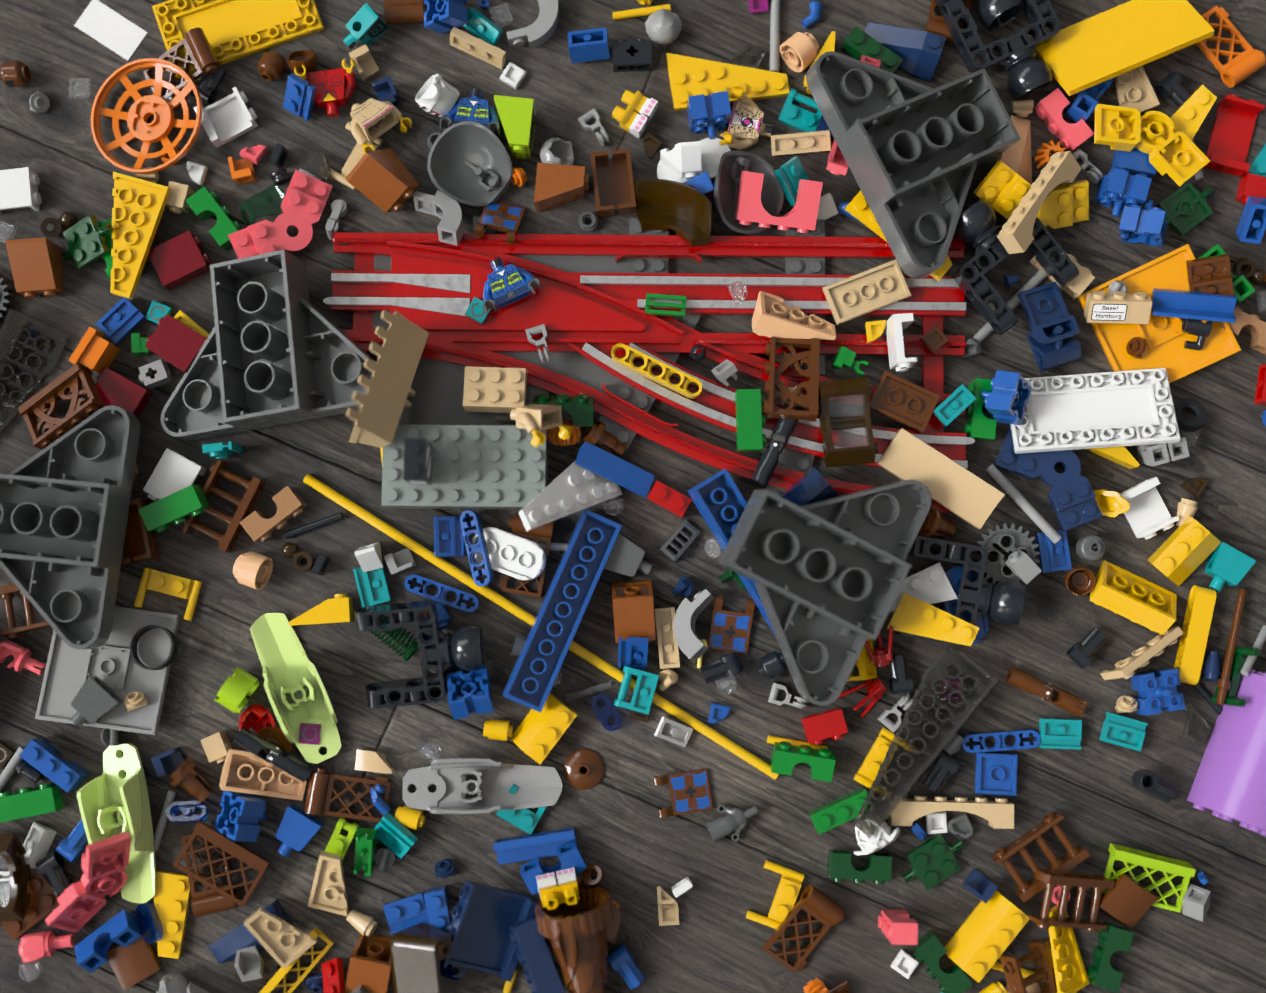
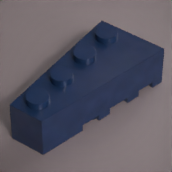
M531 916L511 925L509 936L513 945L516 944L518 950L516 954L520 964L523 965L524 976L530 986L531 993H565L545 939L539 933L536 918Z

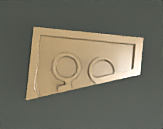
M321 851L307 907L343 916L348 915L349 909L341 855Z
M263 908L258 909L244 921V925L283 969L317 942L316 938Z

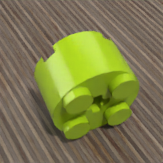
M237 666L233 671L235 673L232 677L229 676L214 701L233 713L237 712L239 714L250 701L247 697H251L261 683L258 682L259 679Z

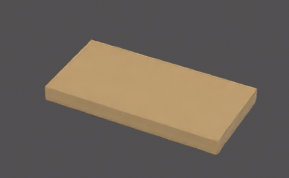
M896 259L822 288L836 325L912 296Z

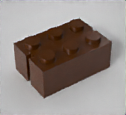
M630 149L612 150L613 161H609L608 151L590 153L597 217L613 216L615 211H618L619 215L636 213Z
M138 498L130 500L121 567L161 558L156 531H147L138 509L150 504V501L147 499Z

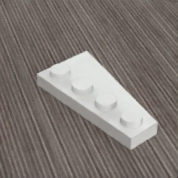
M940 562L905 578L889 612L896 610L904 592L928 604L958 599Z

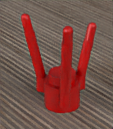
M893 626L889 627L887 651L882 644L881 630L877 636L878 648L874 649V653L867 640L864 644L869 654L870 663H874L876 667L888 666L890 661L893 660Z
M878 678L874 681L869 679L865 683L842 692L837 699L868 687L865 689L868 695L854 707L856 711L871 698L873 699L860 714V717L863 718L876 702L883 697L882 694L887 691Z

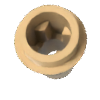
M1181 498L1177 508V516L1179 518L1176 521L1177 526H1180L1189 516L1194 517L1198 509V502Z
M352 910L346 919L363 936L366 935L368 937L374 933L378 925L374 917Z

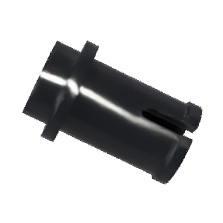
M22 760L15 768L18 771V775H24L35 784L43 777L40 771L25 760Z

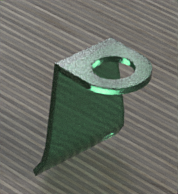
M272 184L265 190L244 200L240 208V214L245 224L252 225L256 218L282 214L281 203L285 196L283 192ZM245 210L249 213L250 220H247L245 217Z

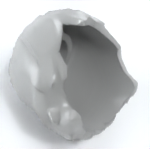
M660 9L648 16L645 27L646 33L655 43L668 45L677 39L682 29V24L676 13Z
M558 137L547 140L540 149L542 163L574 165L572 143Z
M177 972L169 973L162 977V980L159 982L160 987L156 993H187L186 989L189 983L182 974Z

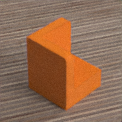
M232 156L228 157L232 180L237 185L257 181L252 162L246 159L236 161Z

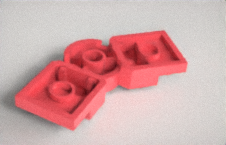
M295 169L281 203L283 213L275 219L274 223L265 219L247 226V228L228 234L238 259L279 250L295 253L305 249L312 239V225L319 222L333 186ZM289 227L296 228L298 235L295 237L289 236L287 229Z
M128 832L117 834L86 846V853L82 854L81 868L84 874L81 877V881L70 885L57 898L60 905L45 919L48 926L77 933L106 905L105 895L109 894L111 897L124 887L128 878L124 869L129 865L131 836Z

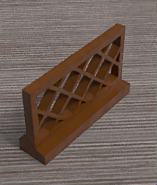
M198 822L194 832L172 866L244 907L272 862L237 841L226 837L225 834L219 833L205 822ZM197 835L204 839L206 848L194 850L193 841ZM219 847L222 849L223 858L212 861L210 849ZM206 850L209 862L198 865L195 853ZM192 854L194 866L186 868L179 864L185 855ZM233 857L239 859L241 868L230 871L227 859ZM224 860L226 873L215 875L213 863ZM209 864L212 876L207 878L201 877L198 867ZM254 868L259 871L255 880L247 882L245 869ZM242 871L244 883L233 886L230 874ZM227 875L229 887L221 889L217 886L216 877ZM245 885L246 895L243 900L235 897L233 888Z

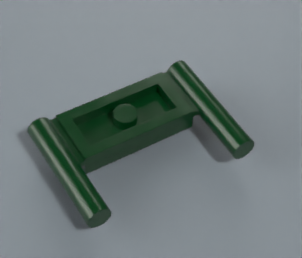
M1236 647L1229 680L1231 681L1230 690L1227 691L1225 705L1245 707V699L1232 697H1235L1242 675L1240 671L1246 660L1242 658V655L1259 656L1260 650L1258 648ZM1216 688L1215 696L1212 697L1214 704H1216L1218 688Z

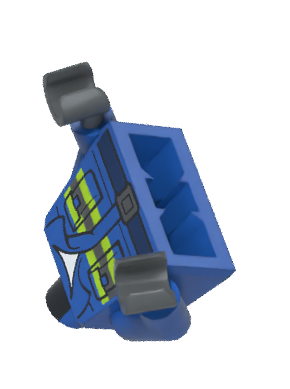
M476 88L471 89L470 98H460L459 103L453 106L446 117L440 119V129L442 127H450L462 121H474L486 126L492 132H498V135L501 134L500 119L494 107L489 106L488 100L482 99V90Z
M501 258L494 259L490 262L494 272L487 275L488 280L484 283L483 307L485 313L488 314L490 308H493L496 312L532 293L535 294L534 289L536 287L543 289V286L538 279L534 278L525 269L515 267L513 264L504 266Z

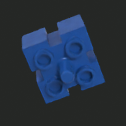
M424 0V5H427V11L424 12V27L444 34L452 30L453 27H460L466 24L468 11L464 4L467 0Z
M728 91L716 92L704 96V94L688 96L687 114L690 133L702 134L707 132L708 129L709 139L713 140L717 138L716 131H722L729 127L731 108Z
M1113 167L1108 172V175L1103 176L1100 180L1094 201L1099 202L1104 207L1114 205L1112 216L1119 217L1120 213L1123 212L1124 206H1140L1146 201L1152 179L1138 174L1134 176L1128 174L1129 172Z
M1150 199L1146 200L1144 210L1138 205L1124 206L1119 226L1122 242L1132 244L1144 243L1148 246L1163 247L1168 227L1166 211L1153 207L1154 201Z
M997 370L995 377L991 380L993 391H982L981 397L986 399L985 408L999 423L1020 426L1022 424L1025 414L1024 407L1029 401L1032 388L1027 382H1024L1025 379L1020 373Z
M486 666L477 671H470L471 673L463 674V671L447 674V687L449 689L448 705L454 720L470 717L471 712L478 715L494 712L491 679Z
M1177 668L1153 670L1154 673L1140 672L1130 677L1132 689L1138 691L1139 697L1134 698L1138 703L1137 714L1147 716L1162 713L1161 710L1171 712L1186 709L1183 693L1177 692L1176 685H1181Z
M224 790L220 803L222 811L221 814L218 813L214 830L221 834H227L226 837L234 841L256 842L260 832L258 821H265L266 814L264 813L266 801L253 797L252 794Z

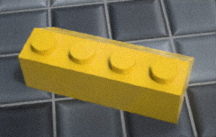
M1106 560L1102 562L1095 577V587L1090 592V601L1163 635L1176 621L1177 594Z
M995 891L987 904L981 900L944 946L947 950L945 954L979 983L1028 922L1029 917L999 892Z

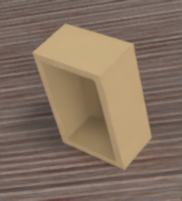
M465 366L463 393L465 412L510 413L512 409L526 405V368Z

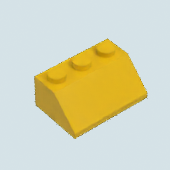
M1189 516L1151 555L1148 561L1177 586H1180L1221 544V541L1197 520Z
M549 693L541 713L531 709L510 739L524 753L541 764L578 713L561 702L552 693Z

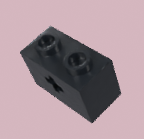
M637 39L636 41L629 42L627 40L612 42L613 72L652 71L651 41Z

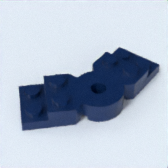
M1011 428L1008 429L994 465L1029 480L1040 477L1043 483L1051 487L1047 497L1063 532L1102 517L1088 478L1080 475L1081 464L1074 452L1063 450L1015 454ZM1054 465H1062L1064 469L1063 473H1057L1054 469Z

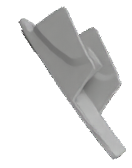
M477 758L435 759L431 761L430 766L408 770L403 777L402 799L408 808L428 810L432 814H484L492 811L553 806L561 795L563 784L554 767L514 765L495 762L491 759ZM513 783L519 786L515 794L509 793ZM412 785L416 786V791L414 793L410 792V787ZM436 785L437 789L435 792H431L428 790V787Z

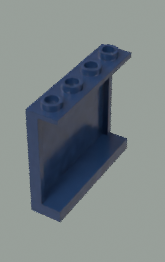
M466 880L465 886L460 890L459 903L453 910L451 925L446 929V933L451 935L452 950L448 957L440 960L444 967L452 964L500 975L503 980L511 982L519 960L516 954L518 952L516 944L513 945L509 936L511 932L510 926L531 916L534 917L535 906L538 902L532 896Z

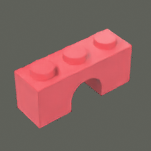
M1057 88L1042 99L1034 109L1037 116L1048 125L1050 133L1059 139L1061 147H1067V151L1072 153L1088 141L1094 133L1083 119L1074 124L1064 121L1062 111L1066 109L1070 102L1060 89Z
M881 909V916H878V927L881 928L882 933L885 934L891 944L917 945L918 923L914 919H909V913L906 910Z

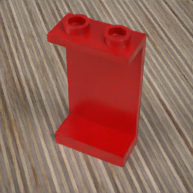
M1234 94L1226 95L1219 101L1206 151V157L1210 162L1204 168L1241 177L1249 171L1250 164L1245 163L1257 114L1265 108L1264 104H1260L1256 100H1245Z

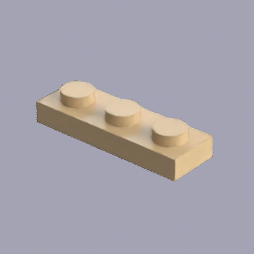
M453 27L450 32L451 46L499 69L504 67L505 51L485 42L483 39L468 34L464 30Z
M830 130L771 135L772 156L830 151Z
M675 607L655 609L660 669L680 667L679 649L673 628Z

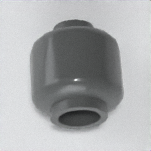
M1097 535L1084 536L1076 544L1077 555L1085 561L1099 560L1106 551L1105 542Z

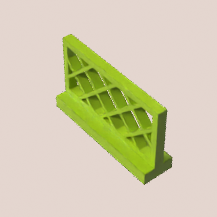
M1110 843L1108 849L1110 855L1104 877L1111 880L1116 878L1118 880V876L1129 871L1132 878L1138 882L1148 876L1152 884L1145 889L1151 891L1155 888L1159 894L1158 899L1152 906L1180 913L1183 897L1187 891L1190 878L1194 877L1196 869L1189 862ZM1114 861H1123L1126 867L1115 872L1113 869ZM1136 866H1142L1145 872L1135 877L1131 869ZM1156 871H1162L1165 877L1154 882L1151 874ZM1176 876L1184 877L1182 884L1174 887L1171 879ZM1168 881L1172 889L1162 894L1158 886ZM1104 889L1102 893L1106 894L1109 889ZM1174 893L1177 896L1175 906L1167 904L1165 898Z

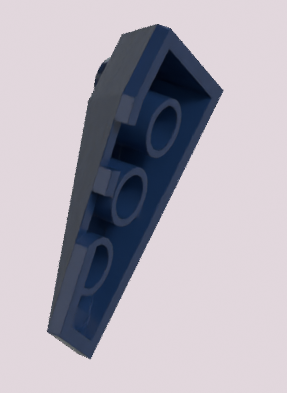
M867 23L865 33L902 58L903 61L900 67L906 70L907 74L924 81H931L946 37L927 31Z
M813 467L780 497L797 506H802L840 495L819 471Z
M278 900L264 908V910L293 925ZM244 922L208 946L219 964L234 960L236 958V951L239 949L257 946L259 952L266 950L244 925Z

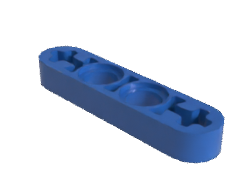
M466 510L460 516V524L472 577L477 586H488L493 582V572L481 519L476 511ZM469 516L474 518L471 523L466 521ZM476 527V530L468 531V528ZM473 533H476L479 537L476 544H472L470 541V536ZM478 552L483 555V561L480 564L476 563L474 559L475 554ZM485 566V569L477 570V567ZM482 574L487 575V578L484 579V581L480 580V576H482Z
M412 574L405 579L404 584L408 591L457 609L474 612L480 605L477 596L428 578ZM417 578V583L424 584V581H427L423 588V593L420 592L422 589L420 587L412 589L409 581ZM431 584H435L438 587V593L435 596L428 594L427 589ZM449 591H454L457 594L456 601L452 603L446 599V594ZM461 594L465 595L462 599L470 600V598H473V602L476 603L475 607L471 606L468 609V605L461 602V606H458Z
M1031 729L972 733L962 737L964 741L961 747L969 753L1029 749L1037 747L1041 738L1038 732ZM1029 733L1035 737L1031 744L1028 741L1020 740V737H1029ZM1010 734L1015 737V743L1012 746H1008L1005 743L1006 736ZM989 736L995 738V745L993 747H987L985 744V740ZM969 738L972 741H980L982 748H980L979 744H974L970 749L966 742H969Z

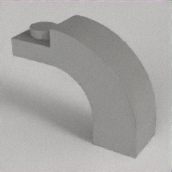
M537 0L540 9L538 18L530 26L506 32L509 46L521 47L529 42L531 50L545 43L552 36L558 24V0Z
M438 190L435 196L416 191L413 196L415 211L439 217L441 219L437 226L439 241L458 246L464 229L462 211L457 201Z
M706 589L699 591L694 596L692 602L685 598L679 605L674 618L673 628L676 642L681 651L694 663L708 650L695 632L697 617L715 599Z

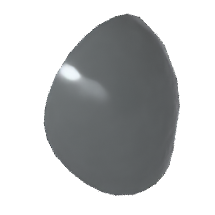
M462 121L445 129L435 140L428 155L427 169L434 185L448 197L464 204L480 207L494 203L505 193L512 179V162L504 145L490 129L474 121Z
M727 151L720 159L715 176L714 202L718 215L730 229L738 233L752 234L763 231L766 228L759 227L758 222H751V225L739 224V220L734 219L741 172L748 171L764 174L761 202L764 209L770 215L778 216L783 205L784 191L774 173L775 170L765 159L753 153Z

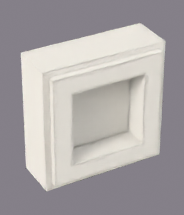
M509 62L499 78L517 90L527 73L512 62Z
M945 811L925 815L927 834L948 833Z
M685 877L673 885L672 892L677 898L692 888V881L689 877Z
M901 949L890 966L909 979L919 961Z

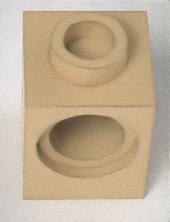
M169 181L168 187L171 191L166 203L169 211L176 214H181V212L189 213L190 206L185 200L194 194V190L189 185Z
M225 730L200 740L209 763L215 760L217 764L225 761L228 750L232 749Z

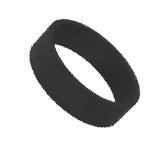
M148 625L141 628L135 633L130 643V654L133 661L141 668L149 670L166 668L173 662L178 651V642L173 632L158 625ZM160 628L168 634L171 640V651L168 658L162 664L155 667H147L138 657L137 645L144 633L151 629Z

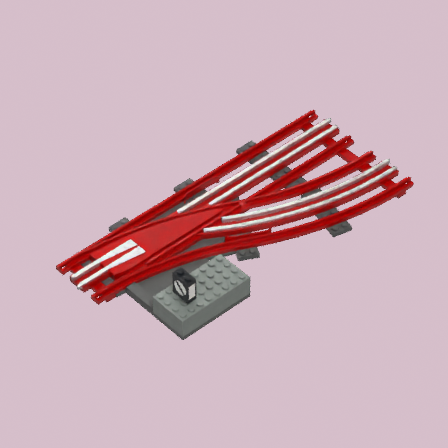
M473 216V234H463L458 246L440 242L438 233L334 232V238H332L334 253L355 254L354 270H332L333 294L332 297L323 299V302L331 306L334 312H353V330L342 331L365 352H372L370 351L371 343H376L381 347L384 343V340L375 334L378 326L387 331L390 326L389 323L381 318L383 310L391 314L397 311L403 317L429 333L410 387L416 392L415 396H407V400L412 403L411 407L403 408L392 443L383 447L381 506L389 509L521 510L548 486V429L540 431L546 435L543 446L539 444L538 447H535L531 444L533 434H529L526 429L517 428L516 421H512L510 418V413L465 412L463 407L465 366L526 368V405L532 404L534 396L539 394L549 395L550 393L554 396L560 394H567L569 396L586 394L594 396V413L601 416L598 421L605 424L604 430L617 437L620 442L627 444L626 452L636 434H639L686 457L720 470L726 468L728 473L751 480L759 462L758 460L694 438L674 429L679 426L678 424L663 422L648 413L656 399L697 419L736 433V389L720 384L676 364L680 354H690V350L694 345H702L706 349L705 358L721 364L728 359L736 366L738 372L762 381H768L769 374H765V364L769 360L752 354H766V343H770L771 338L759 336L756 333H701L694 330L702 315H753L758 294L760 291L785 299L783 303L793 308L795 305L800 307V310L808 316L814 314L825 320V316L833 315L822 288L854 276L825 275V258H896L888 242L881 237H825V220H817L815 230H809V234L797 232V228L790 227L789 231L785 230V236H710L709 244L691 247L679 235H668V230L641 231L637 218H629V235L516 234L514 245L506 244L507 232L485 228L483 238L475 237V226L481 216ZM952 238L949 249H958V251L948 250L949 258L963 259L964 241ZM701 257L785 258V274L668 273V259H691L701 264ZM501 258L504 266L513 264L515 267H521L540 281L543 289L536 287L534 289L535 294L532 293L496 312L492 308L483 325L465 315L474 297L483 301L484 283L488 280L487 275L494 272L490 264L494 259ZM904 275L912 295L911 297L862 316L891 317L892 314L913 313V317H922V335H903L905 356H922V388L940 395L934 408L936 409L951 395L944 394L943 356H964L966 346L965 335H946L949 341L935 353H932L920 338L935 325L943 332V317L965 316L966 302H964V292L956 283L955 276H943L938 282L930 275L920 279ZM646 294L686 296L685 317L645 314ZM650 299V301H652V302H665V303H678V304H682V301H668V300H655V299ZM649 307V309L681 312V308ZM542 324L545 325L548 335L546 344L551 357L549 358L550 363L545 360L543 365L538 349L543 352L545 346L537 348L536 345L529 343L525 329ZM543 333L531 337L535 341L541 340ZM836 334L835 340L820 339L819 382L837 380L824 377L825 355H836L838 349L843 346L857 353L856 355L888 356L887 335H881L877 340L867 343L866 334ZM616 344H625L698 379L702 383L701 394L696 399L687 398L616 364L612 359V348ZM780 347L776 351L777 355H784L782 353L784 351L788 354L789 358L792 356L790 350L786 347ZM699 348L695 354H699L702 349ZM794 348L796 354L809 351L806 348ZM618 350L615 352V356L620 359L624 358L626 352ZM637 358L633 361V364L636 367H641L644 365V361ZM798 362L802 370L808 368L807 364H802L801 366L800 362ZM775 363L774 372L780 366L777 363ZM794 365L790 366L780 376L781 381L787 388L795 387L802 382L808 381V378L801 376L796 371ZM654 367L651 373L654 376H659L662 374V370L659 367ZM674 375L669 378V381L676 385L680 383V378ZM695 384L688 385L687 389L690 393L698 392V387ZM872 386L873 394L877 387ZM802 389V395H806L807 391ZM863 394L829 397L830 400L863 406ZM775 403L778 409L784 410L785 406ZM761 406V412L765 414V426H762V434H766V444H768L779 418H767V412H764V406ZM800 406L792 408V410L808 411V409ZM818 406V416L815 422L798 420L784 451L781 454L779 453L778 464L767 487H765L766 490L781 496L812 469L814 457L824 458L822 448L824 444L819 424L820 406ZM965 410L961 412L959 415H964ZM933 413L923 433L905 430L966 470L968 469L966 445L973 444L975 439L966 437V433H944L943 423ZM872 426L874 442L878 443L879 449L878 454H875V463L857 465L882 468L877 463L900 429ZM864 427L831 430L834 449L868 446ZM777 435L773 440H778L781 444H784L785 437ZM825 478L840 496L875 487ZM932 500L931 507L937 509L940 514L952 513Z

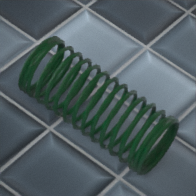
M400 627L389 642H387L396 630H392L385 639L384 637L390 630H387L381 637L380 635L383 631L376 634L377 631L371 630V634L374 633V637L378 636L381 642H385L388 648L392 647V651L395 650V653H399V656H402V659L408 661L418 650L416 637L401 654L414 635H411L404 646L398 650L400 645L410 635V632L395 647L407 629L391 645L392 641L404 627Z

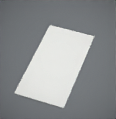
M92 0L74 25L127 61L148 33L98 0Z

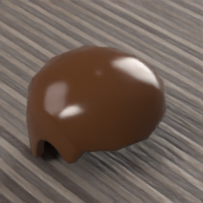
M309 49V51L296 50L287 57L288 66L292 71H294L296 66L297 71L303 73L302 64L306 66L305 74L313 72L317 66L316 52H313L312 49Z
M1075 566L1067 571L1064 577V584L1070 593L1075 596L1087 595L1094 589L1096 579L1094 573L1089 568Z

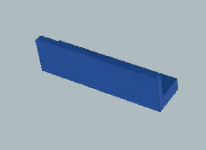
M1153 288L1151 312L1154 316L1229 323L1236 322V317L1233 314L1237 301L1236 296Z
M571 827L495 840L493 847L494 852L496 851L498 864L531 860L537 857L558 855V847L574 839L576 841L575 828Z

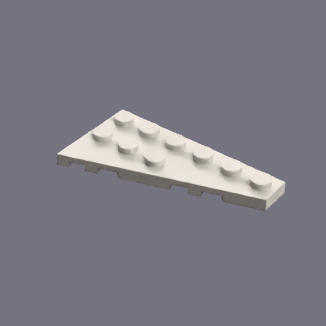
M575 460L518 513L526 531L616 498L622 495L618 484L575 464Z

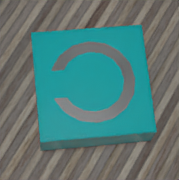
M474 297L465 315L483 325L492 308L486 314L483 307L484 302Z
M152 300L145 319L158 324L159 320L165 317L166 314L170 315L173 309Z

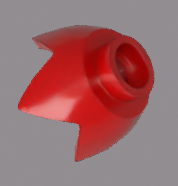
M260 704L250 705L239 718V731L242 726L247 729L252 728L255 733L262 728L268 727L269 724L272 727L276 726L271 713Z

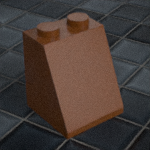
M391 148L366 152L345 178L347 182L385 213L400 211L404 207V202L415 194V190L419 186L418 182Z
M538 162L534 194L536 212L541 213L584 198L585 191H589L590 185L589 173H586L585 166Z
M46 237L6 240V248L17 293L28 299L37 298V295L56 297V294L64 293L62 247Z
M651 580L612 583L616 643H619V637H622V639H628V637L648 638V642L656 640Z
M360 933L350 957L345 993H350L361 985L369 993L390 992L393 978L389 946L390 937L376 934L368 937Z

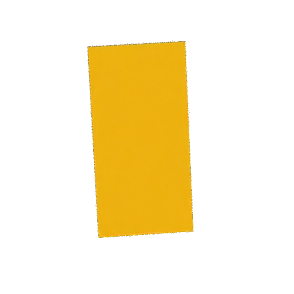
M168 0L152 6L167 51L183 40L185 33L190 29L202 28L220 65L324 30L314 0ZM185 47L181 49L179 58H186L187 50ZM178 60L177 66L182 70L185 61ZM190 63L188 75H192L197 71L192 63ZM179 74L175 75L177 79H181Z
M1131 0L1060 30L1050 41L1036 47L1035 52L1039 59L1050 66L1053 77L1066 93L1071 96L1212 37L1215 30L1187 0Z

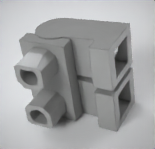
M1180 437L1181 440L1177 443L1135 445L1139 461L1142 464L1153 467L1190 457L1186 437Z

